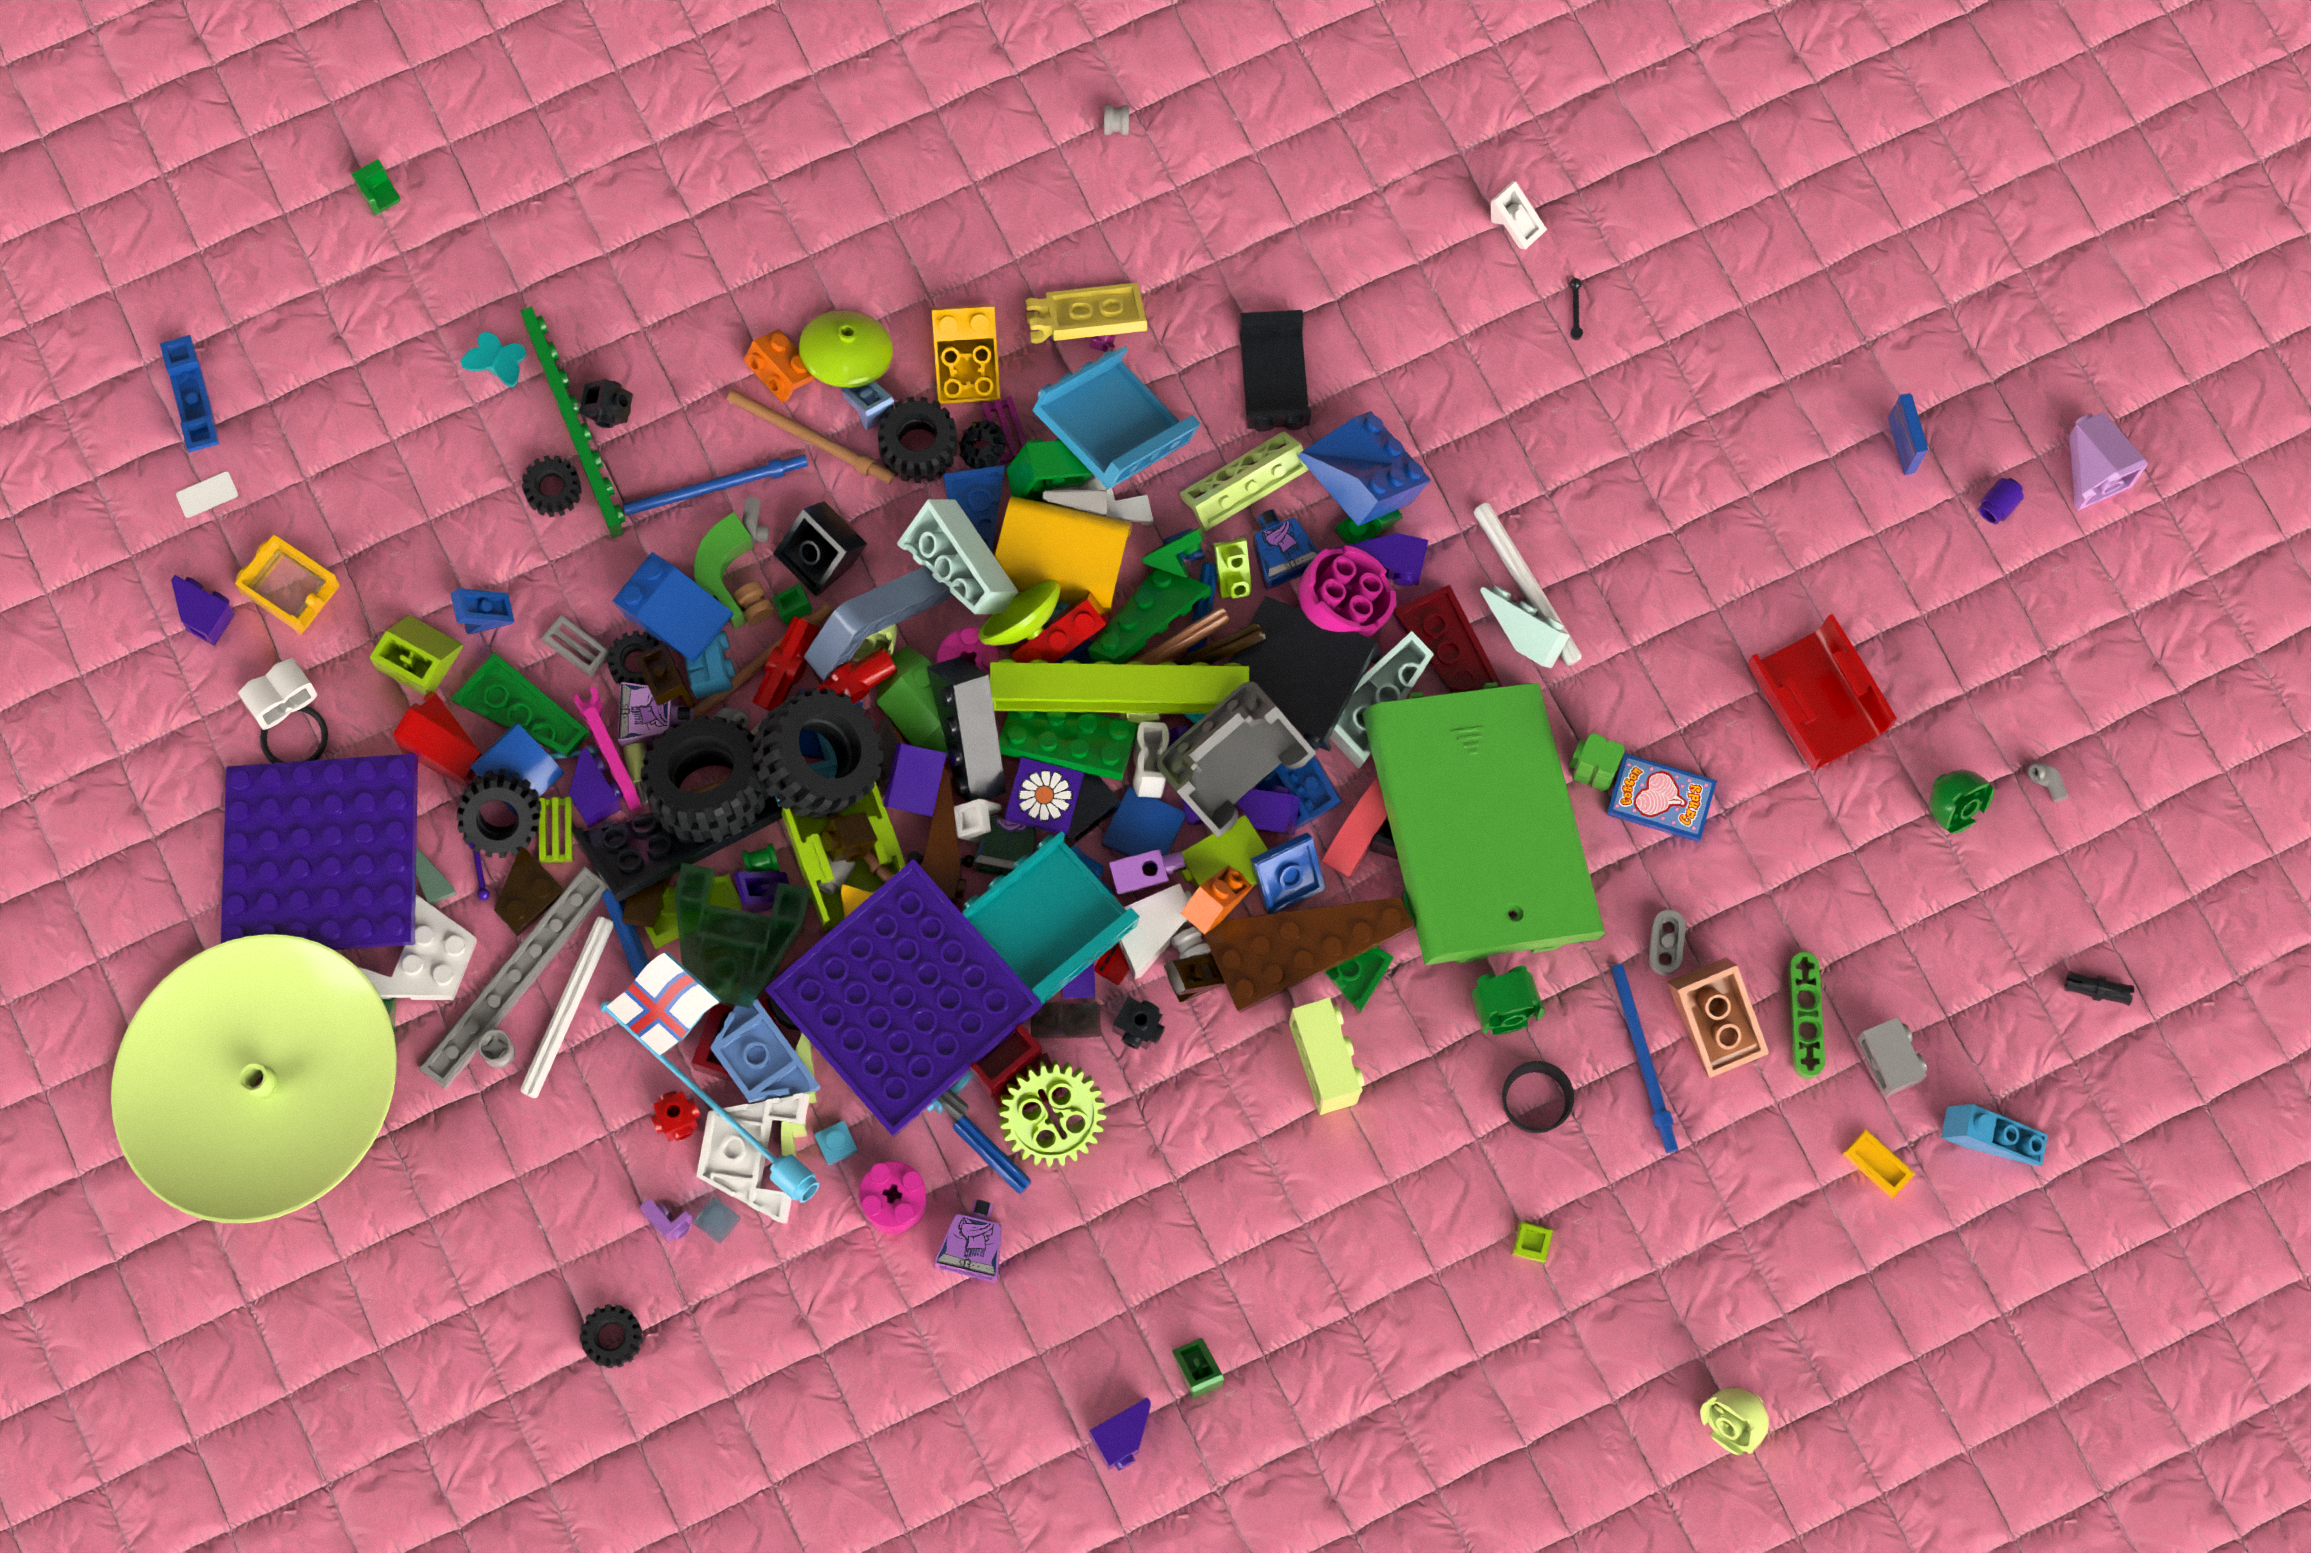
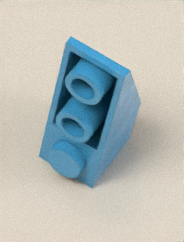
M1974 1104L1947 1107L1941 1135L1942 1139L1967 1149L2035 1166H2042L2048 1137L2045 1133Z

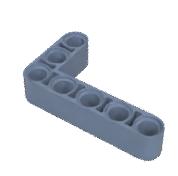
M924 566L847 600L831 614L805 653L804 659L825 682L837 668L849 663L866 637L941 604L952 595L950 587L944 582H938L932 576L933 572Z

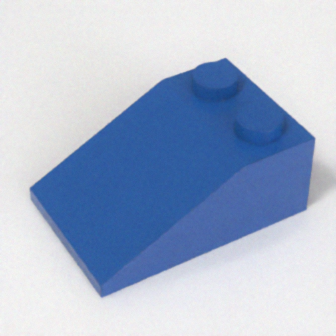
M653 552L649 554L612 600L624 617L661 642H664L668 647L692 663L697 661L734 615L731 610L684 573Z

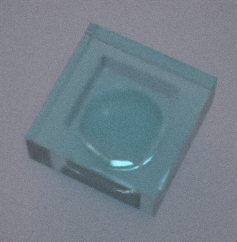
M713 1197L693 1221V1224L720 1245L741 1218L721 1201Z

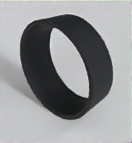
M1531 1061L1516 1067L1508 1075L1502 1090V1101L1507 1117L1516 1127L1529 1133H1544L1557 1128L1569 1117L1574 1105V1090L1569 1078L1560 1068L1548 1062ZM1533 1072L1543 1073L1552 1077L1560 1085L1565 1097V1108L1562 1116L1554 1125L1543 1129L1530 1128L1521 1124L1512 1116L1507 1107L1506 1097L1511 1084L1518 1077Z

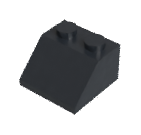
M823 501L802 509L773 554L815 596H819L853 566L867 543Z

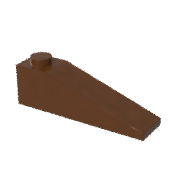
M943 770L921 868L956 906L957 899H963L967 880L962 879L950 772Z

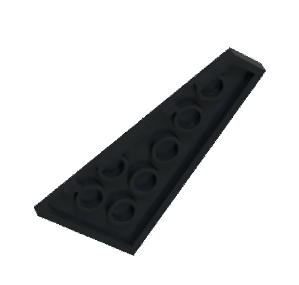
M769 795L764 800L766 805L760 814H754L756 820L748 827L746 825L742 826L740 833L734 836L730 833L723 836L724 840L714 841L713 838L706 839V842H695L693 837H690L689 840L678 838L676 832L674 834L667 832L662 827V824L657 822L652 812L636 815L631 821L613 825V821L600 823V828L584 831L583 827L573 829L572 833L584 854L618 903L782 819L783 807L778 806L775 796L771 797Z

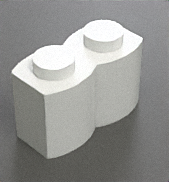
M293 658L278 662L265 676L248 681L238 692L242 701L263 730L277 725L290 712L307 706L317 697L311 682Z
M1141 722L1139 725L1133 749V760L1136 766L1133 786L1138 797L1160 798L1164 792L1167 779L1159 771L1157 761L1160 755L1167 749L1169 742V732L1165 723Z

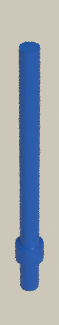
M805 454L785 460L777 458L769 460L767 465L623 503L625 515L635 514L771 476L773 479L783 477L785 472L807 467V458Z
M1623 964L1612 966L1611 971L1654 1115L1651 1117L1655 1129H1659L1665 1152L1672 1153L1679 1150L1672 1129L1674 1121L1671 1111H1667L1624 966Z

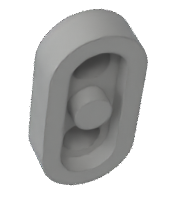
M1664 910L1657 914L1651 927L1649 965L1654 972L1663 976L1675 973L1683 960L1686 924L1684 918L1673 910ZM1664 924L1671 925L1673 932L1665 933L1662 926ZM1662 955L1668 956L1670 963L1667 965L1662 964L1659 957Z

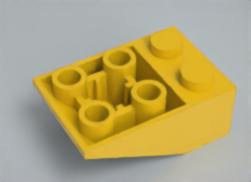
M994 304L932 308L938 402L940 404L1000 399Z

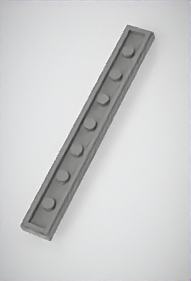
M586 866L582 868L419 1067L422 1073L445 1090L451 1085L479 1050L478 1043L481 1036L487 1031L495 1030L601 901L603 893L608 889L597 874Z

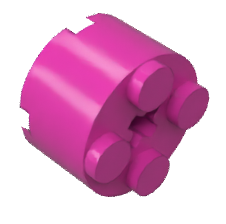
M966 627L951 633L942 641L936 654V663L962 656L987 673L990 681V662L1000 661V652L997 645H986L978 638L979 630L974 627Z
M898 1161L878 1163L868 1171L861 1182L859 1189L861 1208L865 1218L875 1229L887 1234H900L918 1224L923 1218L927 1207V1194L921 1175L913 1167ZM898 1192L901 1199H895L894 1203L890 1204L886 1195Z

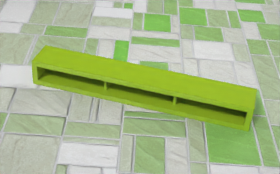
M1010 659L990 662V687L994 711L1208 714L1240 685L1249 682V666H1241L1238 663L1209 666V664L1203 662L1191 665H1177L1173 662L1145 665L1139 661H1132L1127 664H1113L1109 661L1081 664L1074 660L1062 663H1048L1044 660L1016 663Z

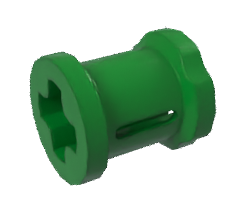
M773 843L768 844V847L753 852L741 851L746 872L780 871Z

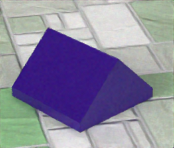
M897 743L883 806L932 818L946 753Z

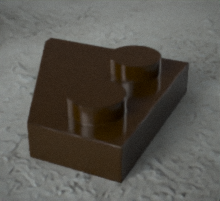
M522 847L517 854L494 911L513 933L518 936L555 903L564 892V889Z

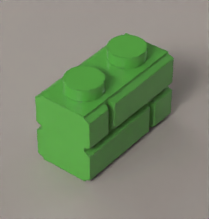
M1595 733L1589 734L1587 741L1580 739L1569 765L1575 769L1572 775L1573 780L1585 785L1591 783V787L1602 792L1608 790L1624 754V745L1612 740L1606 742L1605 737Z

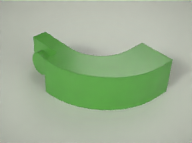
M733 512L716 523L701 541L695 557L694 576L696 584L733 612L734 615L728 622L736 630L746 623L742 611L723 585L724 575L728 566L736 558L754 547L750 534Z

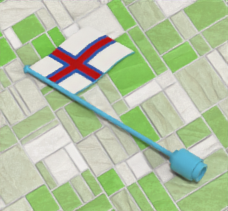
M666 952L657 956L646 965L624 993L612 1002L604 1001L600 1006L601 1012H607L771 1161L773 1164L770 1167V1180L792 1200L805 1203L819 1188L816 1175L793 1154L786 1157L782 1155L776 1158L663 1055L685 1038L706 1011L722 1002V1000L671 954Z

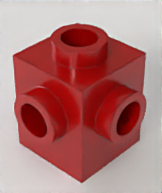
M676 1091L667 1092L658 1097L659 1102L652 1104L656 1114L650 1117L658 1134L664 1132L669 1142L686 1139L693 1135V1131L699 1129L695 1118L701 1116L694 1098L687 1100L683 1091L676 1093ZM680 1109L677 1117L672 1118L668 1116V1114Z

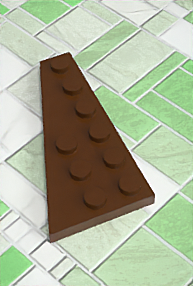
M1394 897L1221 921L1220 924L1205 935L1203 934L1211 949V954L1237 1011L1241 1013L1414 929L1415 925L1402 898Z

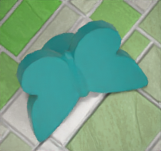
M489 332L481 333L478 336L479 348L470 349L460 361L462 368L473 372L488 369L491 374L498 376L506 386L515 387L520 375L518 364L525 359L527 354L525 347L516 343L504 346L501 345L499 339L494 334Z

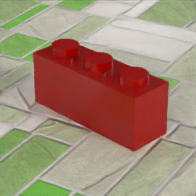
M1089 591L1042 625L1044 630L1032 640L1024 638L1013 647L1011 656L1017 663H1030L1033 660H1044L1048 663H1054L1106 626L1109 616Z

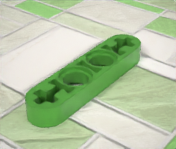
M1800 952L1792 958L1788 965L1793 1066L1795 1072L1800 1077L1811 1079L1818 1076L1825 1066L1820 965L1818 959L1813 954ZM1803 960L1806 966L1812 969L1806 974V983L1796 985V982L1800 983L1803 980L1802 970L1796 969V966ZM1802 991L1811 993L1814 997V1005L1808 1008L1802 1007L1797 1002V994ZM1810 1023L1816 1030V1036L1813 1039H1804L1799 1034V1025ZM1817 1045V1048L1813 1047L1810 1051L1811 1061H1817V1065L1811 1071L1808 1070L1807 1065L1801 1064V1061H1804L1807 1056V1048L1800 1049L1799 1046L1810 1047Z

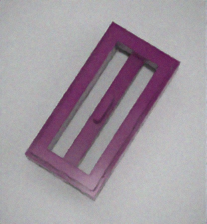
M1012 396L1005 397L1006 400L1002 401L1000 399L994 400V403L989 405L988 402L982 404L986 420L994 423L991 412H997L1010 451L1009 454H1003L999 461L1000 464L1014 460L1020 450H1016L1003 411L1004 408L1008 407L1021 449L1027 442Z

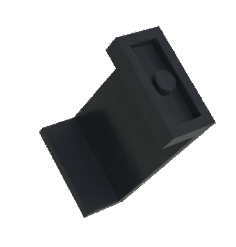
M1303 310L1240 313L1239 328L1247 429L1265 432L1275 427L1298 430L1304 426H1310L1311 408L1308 407L1302 335Z

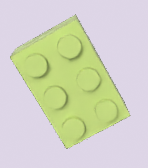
M1330 997L1293 1008L1289 1021V1026L1319 1115L1357 1104L1360 1093H1362L1361 1086H1364V1079L1360 1068H1354L1351 1055H1354L1351 1040L1349 1036L1343 1037L1341 1031L1343 1017L1338 1005H1332Z

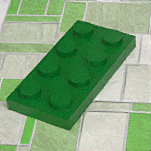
M1009 711L999 738L1000 754L1016 758L1023 757L1122 781L1137 736L1138 723L1091 712Z

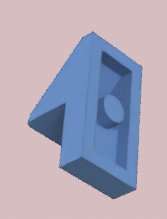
M875 381L861 387L841 389L844 399L857 410L865 430L878 425L881 418H886L885 411L889 407L894 409L892 396Z

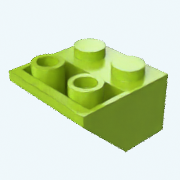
M407 615L385 632L370 655V659L376 670L425 696L430 691H436L464 645L411 615Z

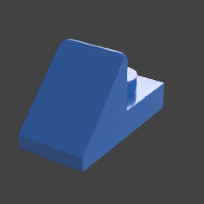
M459 588L450 593L457 623H464L467 634L511 625L515 622L508 593Z

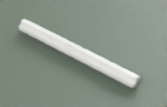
M1483 503L1475 508V517L1527 602L1538 609L1535 615L1544 620L1549 616L1562 623L1490 504ZM1563 626L1562 630L1568 633L1565 626ZM1571 636L1560 653L1563 661L1568 666L1577 663L1582 657Z
M597 917L520 1088L521 1092L531 1098L538 1097L614 927L613 922L605 917Z

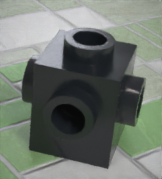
M607 379L587 383L584 385L579 413L594 420L595 424L599 427L613 428L614 425L628 422L633 394L623 389L620 383Z
M1128 996L1113 1023L1112 1032L1121 1036V1041L1127 1046L1137 1050L1139 1047L1147 1050L1151 1042L1158 1043L1165 1030V1026L1161 1025L1163 1014L1159 1013V1007L1146 1000L1140 1003Z

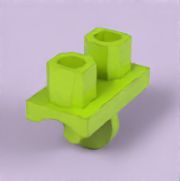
M1242 537L1231 542L1214 543L1220 597L1239 598L1248 596L1252 592L1247 540Z

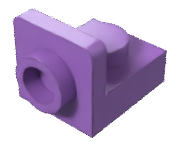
M649 1198L640 1206L644 1216L667 1243L673 1238L676 1241L681 1239L691 1229L690 1224L693 1222V1219L687 1210L673 1222H670L669 1220L673 1218V1215L662 1202L656 1205Z

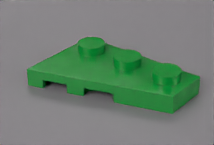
M1375 947L1323 973L1361 1014L1394 957Z

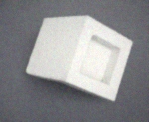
M977 799L955 806L954 815L957 838L981 843L984 834L991 832L989 815L1001 812V804Z

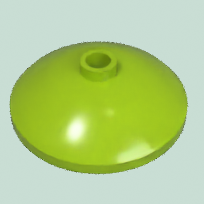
M837 310L824 313L810 321L800 336L799 355L803 365L815 378L832 386L855 388L870 384L887 371L892 360L893 346L888 332L878 321L860 312Z
M1049 579L1039 582L1016 595L1002 614H993L983 624L978 633L980 641L986 645L996 646L1013 644L1024 638L1032 640L1044 630L1042 625L1051 617L1060 596V585L1056 580Z

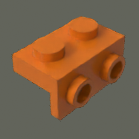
M780 329L753 340L744 358L745 364L782 403L789 400L795 389L816 379L803 365L799 349Z

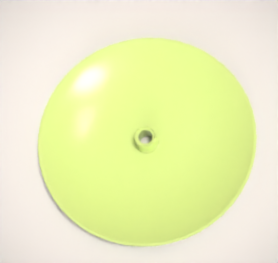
M272 934L247 936L224 942L195 955L164 978L149 994L129 1024L117 1054L111 1089L112 1117L117 1139L130 1167L149 1190L170 1206L188 1215L214 1222L240 1224L260 1222L289 1214L316 1201L339 1184L362 1160L377 1137L388 1113L395 1086L397 1052L393 1027L384 1002L374 985L350 960L329 947L301 937ZM263 1076L262 1082L255 1087L256 1080Z

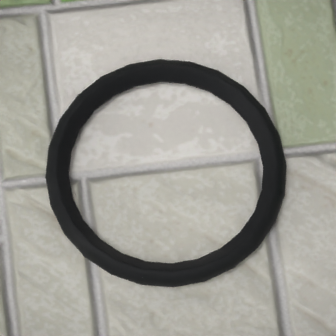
M305 706L297 711L305 712L314 717L321 728L322 736L318 749L311 757L304 760L313 761L319 759L327 746L328 729L322 716L314 709ZM261 729L260 743L264 755L272 763H285L276 758L269 750L267 745L268 729Z

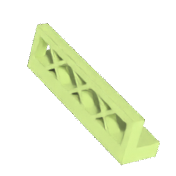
M1283 431L1181 491L1179 494L1182 501L1193 509L1202 529L1207 531L1309 469L1298 457L1303 451L1301 444L1287 432ZM1283 444H1286V445L1283 446L1282 448L1276 449V448H1278L1279 446H1281V445H1283ZM1200 493H1204V494H1202L1201 496L1197 497L1196 499L1193 498V497L1199 495Z

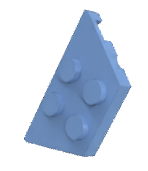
M748 986L744 987L732 1012L730 1011L721 1033L716 1036L710 1048L745 1098L751 1103L820 1090L821 1087L755 995Z

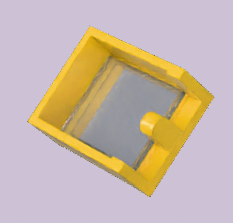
M274 534L269 541L266 540L259 546L254 560L249 566L245 565L239 571L234 583L241 595L246 596L301 635L340 586L334 574Z

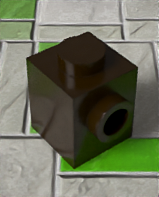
M866 812L832 818L820 834L822 845L828 852L832 862L843 860L854 862L866 856L878 841Z

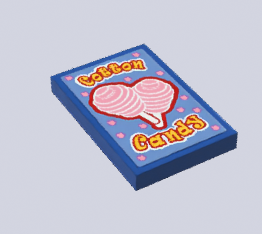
M1624 753L1606 815L1699 842L1717 780Z

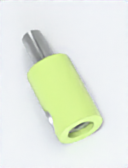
M632 743L623 747L624 759L628 775L634 787H638L641 804L646 805L649 802L642 786L641 769L644 766L643 759L648 749L645 743Z

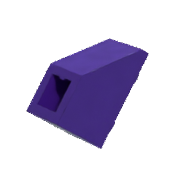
M174 575L171 581L181 622L188 632L215 646L235 615L229 605L230 600L216 591L211 595L202 590L203 586L190 577H186L184 580Z
M585 748L580 752L569 795L588 828H591L622 810L618 799L623 797L614 780L608 783L602 773L607 771L598 754L591 756L588 749Z
M1256 784L1236 802L1255 829L1295 835L1301 797L1292 795L1291 788L1272 786L1271 791L1260 790L1261 784Z

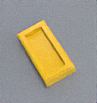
M1867 1129L1842 1154L1891 1199L1916 1174Z

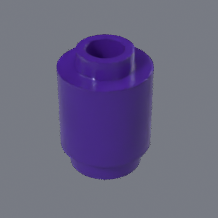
M2000 478L1980 500L1981 505L1978 507V512L1991 524L1996 525L2000 521H2005L2024 499L2022 486L2012 478Z

